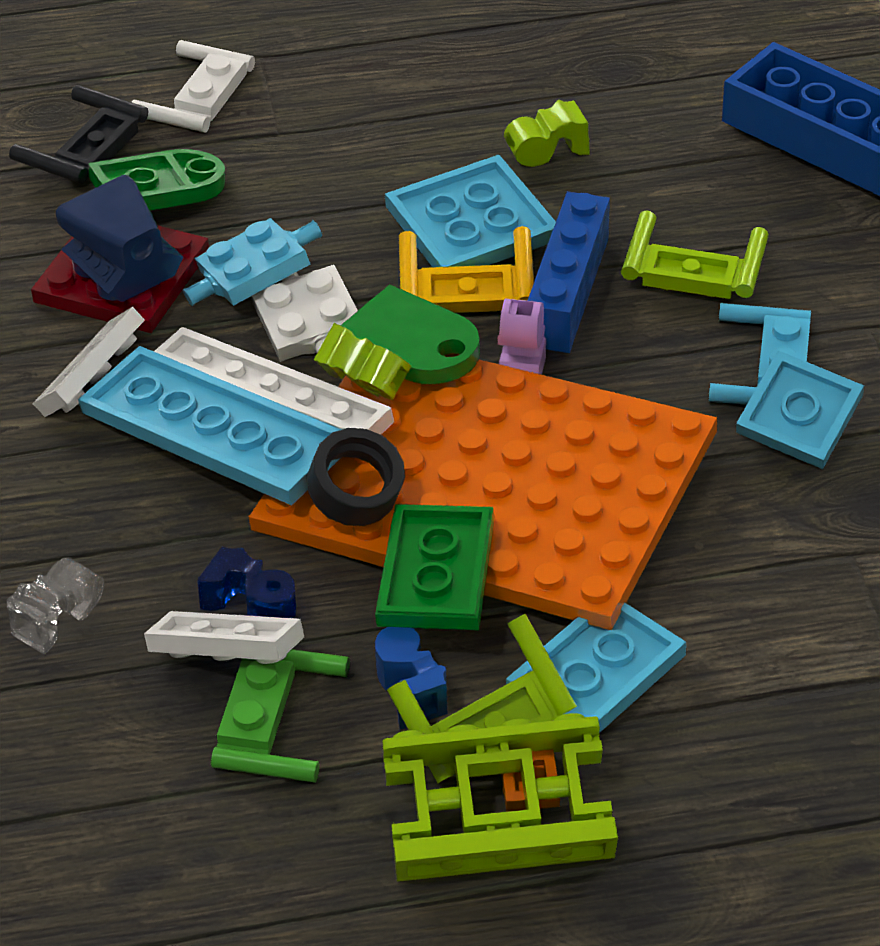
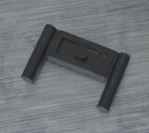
M75 85L71 93L72 100L100 110L55 153V156L14 144L10 149L9 157L11 160L82 184L89 177L88 163L111 160L138 133L137 123H144L149 113L147 107L81 85Z

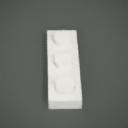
M131 307L111 319L36 399L33 405L44 417L61 408L65 413L72 410L79 404L78 399L85 393L82 388L88 382L94 384L111 369L112 365L108 360L112 355H121L137 340L133 332L143 323L144 318L134 307Z
M170 611L144 633L148 652L170 653L175 658L191 655L213 656L218 661L247 658L256 659L257 662L262 664L281 661L304 638L301 619Z

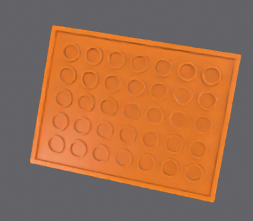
M452 353V354H447V355H444V356H445V357H455V356H458L459 354H454V353ZM478 360L475 367L464 376L446 383L421 384L404 379L393 400L380 395L377 397L365 391L347 376L344 377L338 386L389 406L392 409L395 422L381 435L397 448L404 461L405 480L395 504L493 507L494 526L484 589L485 596L575 620L577 617L588 620L589 625L607 630L613 629L621 614L624 602L626 603L717 433V417L483 360ZM343 457L328 470V475L332 482L343 492L353 496L370 497L379 494L384 486V481L379 471L370 463L358 458ZM308 490L292 506L264 494L249 515V521L253 531L384 567L395 504L393 509L380 521L366 526H351L329 519L315 506Z

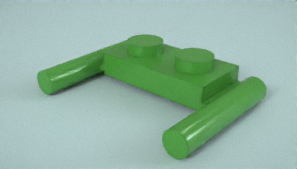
M291 649L284 659L270 664L259 663L256 659L242 658L217 733L218 745L212 753V768L316 783L319 774V761L271 755V749L295 676V670L347 677L350 668V657Z

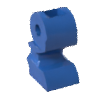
M386 627L381 630L375 640L377 676L382 687L387 690L391 686L406 680L427 720L448 714L446 667L438 665L429 650L421 651L419 634L413 628ZM397 710L399 730L407 728Z

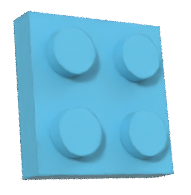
M778 350L738 419L736 433L823 469L863 396L864 385Z

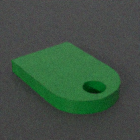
M175 149L88 163L89 179L95 188L121 175H128L137 184L149 210L202 202L217 196L225 187V166L218 157L199 150Z
M390 284L340 325L349 329L355 337L359 339L367 338L373 344L388 349L407 361L411 368L404 379L415 383L440 384L456 380L470 372L480 357L479 333L470 320ZM452 353H454V354H460V355L455 356V357H445V356H444V355L452 354Z

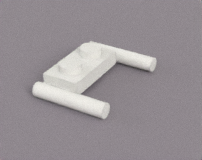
M180 40L176 47L177 56L203 62L174 98L175 108L139 100H133L132 103L148 108V120L206 133L209 129L210 121L215 118L246 76L247 71L251 72L253 70L255 58L246 54Z

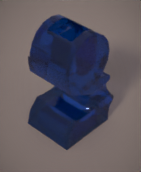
M222 546L197 580L200 610L216 611L224 609L231 597L241 593L246 595L247 616L295 618L296 616L295 582L291 575L277 569L263 571V561L251 558L242 547L232 549Z

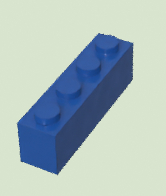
M567 191L527 300L543 302L544 337L546 338V349L566 353L571 351L609 239V197Z

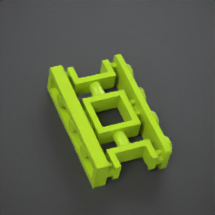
M568 713L556 717L553 721L531 723L526 719H513L502 723L498 727L479 729L474 725L465 724L454 726L448 729L447 732L424 734L417 730H407L395 734L393 738L383 739L386 786L413 783L418 818L416 822L392 824L397 882L615 858L618 835L615 817H612L611 801L583 804L578 771L579 765L601 763L603 749L599 739L600 726L598 717H584L582 714ZM553 749L554 752H562L565 775L535 778L532 751ZM455 763L457 787L426 790L424 766ZM521 772L526 810L474 815L469 777ZM568 797L572 822L541 825L539 800ZM460 808L463 833L431 837L429 812Z

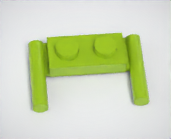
M642 211L640 213L621 270V275L625 279L635 280L639 276L643 277V286L701 294L710 297L730 299L732 291H736L737 295L743 298L752 296L769 236L766 229L756 227L751 231L744 259H739L737 256L657 244L648 245L656 222V215L651 211Z
M526 614L512 620L507 625L529 662L532 671L436 724L430 726L406 680L387 689L408 730H417L424 734L447 732L448 729L454 726L465 724L474 725L478 729L498 727L502 723L513 719H526L531 723L553 721L556 717L576 708L577 705ZM455 763L428 766L437 783L456 774Z

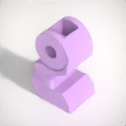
M504 299L498 335V345H503L499 360L500 365L542 375L546 359L543 302Z

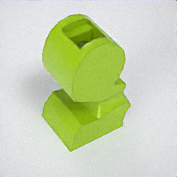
M557 100L551 108L539 109L535 119L527 116L519 117L513 120L504 132L507 145L511 148L517 162L524 166L535 167L549 162L560 138H564L573 153L590 155L588 122L574 100L568 102Z
M336 323L333 324L314 358L330 376L343 379L346 375L365 391L377 397L380 395L390 400L394 399L411 368L407 361L395 353L373 344L367 338L359 339L355 337L349 329Z

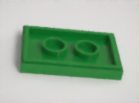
M395 504L375 612L377 626L479 630L494 526L493 507Z

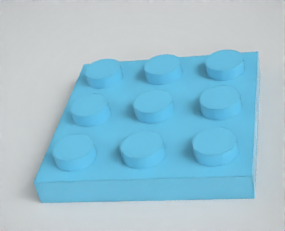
M500 155L385 193L386 208L404 231H412L416 234L417 248L432 267L481 266L500 262L515 256L513 238L515 228L524 226L531 230L533 250L548 244L556 223Z

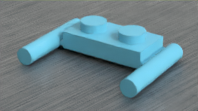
M720 303L719 321L764 325L758 384L778 350L807 362L811 311ZM710 383L709 402L747 405L757 387Z

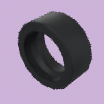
M345 428L332 432L319 443L307 474L308 493L315 506L329 519L351 526H366L378 522L393 509L405 480L404 461L397 448L384 436L363 428ZM350 457L370 463L379 471L384 481L382 491L370 497L353 496L343 492L332 482L328 475L330 462L339 458Z

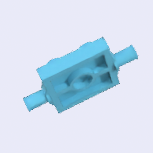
M271 218L266 221L255 222L248 226L245 232L228 241L213 244L208 248L207 252L196 257L197 265L205 279L183 289V293L191 306L212 294L225 297L234 306L310 265L306 251L302 246L317 238H321L322 232L314 220L293 232L283 230Z

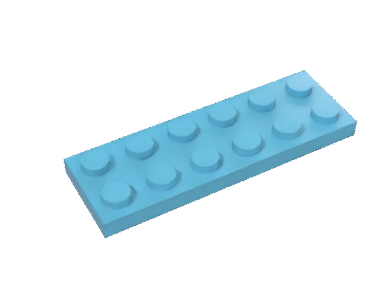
M142 346L136 348L78 399L83 414L291 506L308 490L307 474L319 443L332 432L342 430ZM336 459V460H333L332 462H330V465H329V467H328V470H329L339 459Z

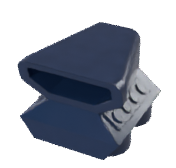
M121 175L63 203L56 210L59 226L74 237L61 250L72 259L75 273L81 277L92 278L96 282L99 296L106 300L124 302L175 276L182 262L183 256L161 237L160 230L137 184L128 175Z

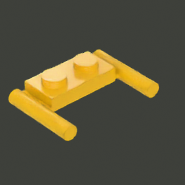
M521 226L513 231L515 266L507 264L417 269L416 234L412 231H404L399 234L400 289L454 313L502 311L505 298L527 301L534 284L531 230L528 227Z

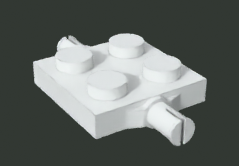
M335 265L314 270L298 276L297 272L282 279L281 283L273 284L252 295L253 305L280 362L302 354L318 353L333 324H343L358 311Z

